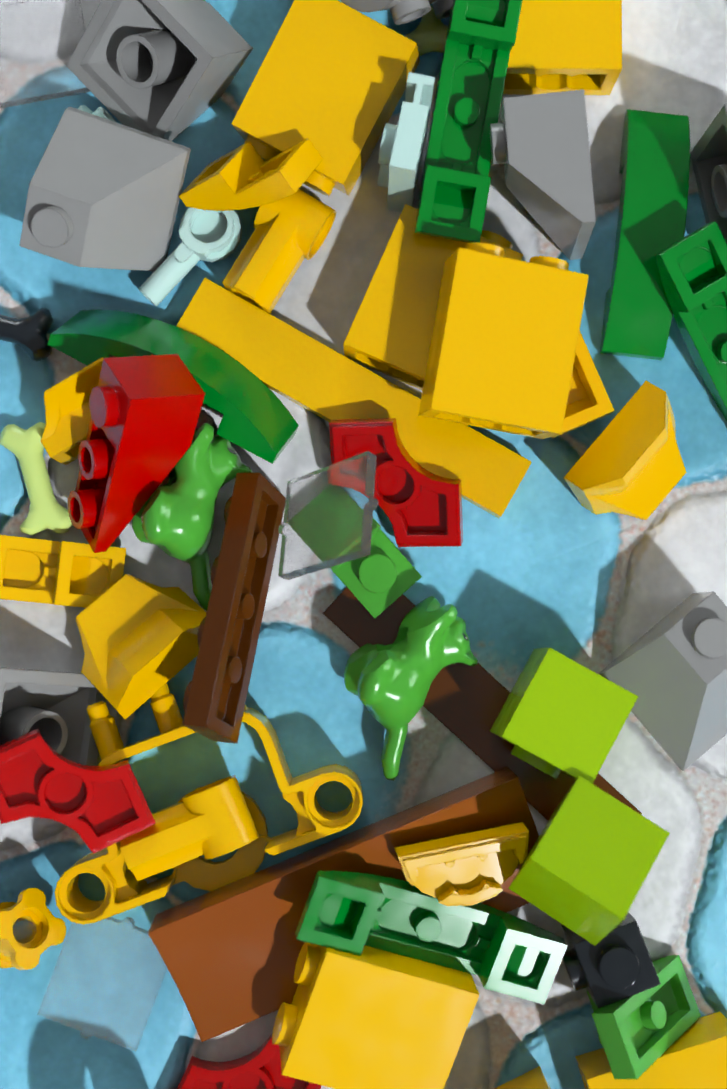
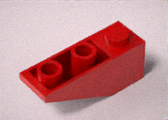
M178 354L103 358L98 386L93 387L90 393L89 407L91 419L87 437L79 445L78 461L80 470L76 489L71 491L68 497V513L71 523L76 529H81L94 553L106 552L191 447L205 392Z

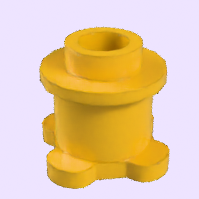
M29 888L19 893L17 903H0V968L32 969L38 965L40 955L49 946L58 945L63 942L66 936L65 922L60 918L54 917L46 906V896L42 890Z

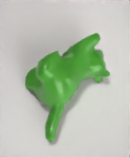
M204 423L199 429H195L191 447L171 470L169 482L162 487H158L133 517L132 529L141 542L155 544L169 556L190 565L193 593L201 607L207 611L212 590L210 559L207 549L213 534L215 504L218 492L226 483L236 478L237 473H252V469L241 462L239 454L231 446L230 441L221 436H214V428L210 424Z
M434 596L426 598L417 604L404 617L398 636L393 644H365L350 655L345 667L344 684L346 689L358 696L370 715L386 728L381 762L383 774L387 780L394 781L399 774L400 759L408 732V723L423 706L430 685L440 670L455 663H463L468 666H475L478 663L477 658L470 650V640L466 632L465 620L457 616L458 611L452 604H447L440 608L441 604Z

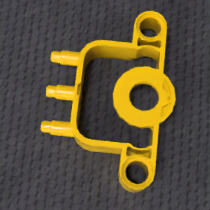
M167 683L150 697V706L160 733L125 747L115 719L110 715L106 702L100 701L87 707L86 710L90 719L89 727L101 758L98 766L119 763L125 758L196 733L182 725L183 719L174 694L170 693ZM245 704L242 722L254 728L260 736L279 789L283 793L282 797L293 806L297 813L298 827L272 838L269 837L264 814L256 801L242 791L259 837L239 848L227 860L214 862L205 860V858L200 856L172 868L174 870L172 875L147 884V881L144 879L137 882L134 874L127 868L119 841L94 854L93 852L87 854L63 873L55 889L56 905L61 914L71 922L89 924L165 897L172 885L183 881L194 888L211 892L254 874L263 862L266 852L274 856L342 831L352 825L359 817L362 809L363 791L361 781L355 772L346 766L338 764L323 766L292 777L277 733L271 722L261 712L246 707ZM337 781L346 785L352 793L350 805L340 812H330L322 808L317 801L316 791L324 783ZM90 873L101 879L105 886L106 894L104 900H89L81 893L78 885L80 874Z

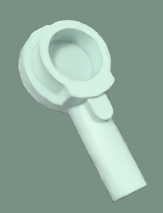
M187 208L181 218L178 230L182 242L138 290L157 307L199 260L216 262L224 260L234 253L240 244L242 235L239 216L234 210L218 211Z

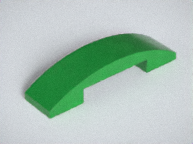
M453 0L428 136L415 233L467 243H480L491 177L489 176L491 165L490 124L498 123L509 56L516 40L522 0Z
M627 109L625 113L619 173L623 175L611 287L606 292L600 344V353L654 360H662L664 358L673 313L663 288L655 255L684 238L690 171L689 116Z
M712 221L657 253L655 257L663 288L682 338L707 389L727 421V243L717 222Z
M81 310L50 334L49 346L87 366L101 357L178 354L205 392L203 404L224 414L216 434L272 464L294 437L299 425L288 409L258 377L221 349L174 325L147 316L117 310Z
M346 871L317 872L295 932L296 939L359 956H361L364 946H369L478 975L484 989L540 1004H545L568 946L563 938L483 903L471 906H446L440 904L437 898L422 893L415 885L412 886L408 881Z

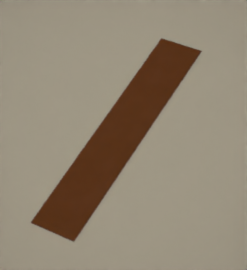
M346 587L323 614L359 647L368 643L372 645H390L396 640L404 617L415 605L402 594L374 619ZM455 663L442 668L431 683L423 706L494 772L509 767L518 776L526 801L545 819L549 820L556 807L577 779L563 772L560 773L558 779L553 778L510 754L515 745L490 732L510 692L479 663L475 666ZM599 773L597 774L593 782L595 786L639 814H642Z

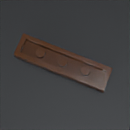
M237 473L232 496L226 502L224 510L225 530L221 549L211 569L212 590L206 617L201 621L198 629L197 641L199 650L192 681L187 685L184 693L183 706L185 715L182 725L216 742H238L286 498L261 473Z

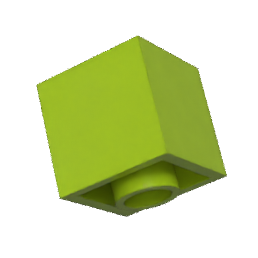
M550 647L533 649L490 732L515 745L510 754L553 778L558 779L560 773L563 772L574 779L581 776L593 784L638 696Z
M579 776L554 810L510 884L509 889L595 946L626 917L670 833Z

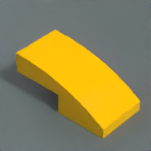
M309 138L264 162L251 142L248 141L208 164L178 197L186 207L203 210L227 211L263 206L296 193L323 161V158Z
M0 535V599L87 608L123 577L126 548L110 546L106 552L94 553L90 545L84 543Z

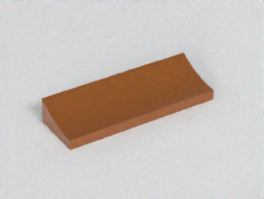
M506 767L158 913L154 917L148 934L185 1002L201 1041L204 1042L279 1010L283 1002L292 1003L298 984L294 983L295 966L300 950L306 942L296 939L295 932L318 871L357 872L407 881L394 847L523 822L529 830L528 856L539 837V833L519 778L509 767ZM518 863L514 873L501 884L503 890L497 896L480 903L506 913L530 903L509 889L523 863Z

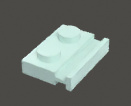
M409 72L406 84L405 101L402 102L398 125L385 124L378 163L381 164L378 186L388 188V210L402 212L405 204L413 205L423 157L424 142L429 128L435 77Z

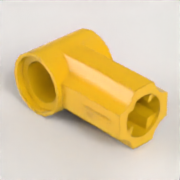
M300 189L279 201L260 206L254 220V228L256 229L223 280L224 288L271 314L305 258L307 260L313 258L322 246L334 223L336 211Z
M235 775L198 788L181 797L182 802L152 813L156 824L120 841V849L127 868L134 874L137 882L175 868L204 855L205 860L222 856L251 843L259 837Z

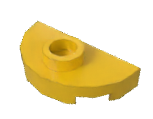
M523 822L394 848L406 880L412 886L415 885L422 893L437 898L440 904L446 906H471L497 896L503 890L501 884L514 873L518 863H524L528 851L529 830Z

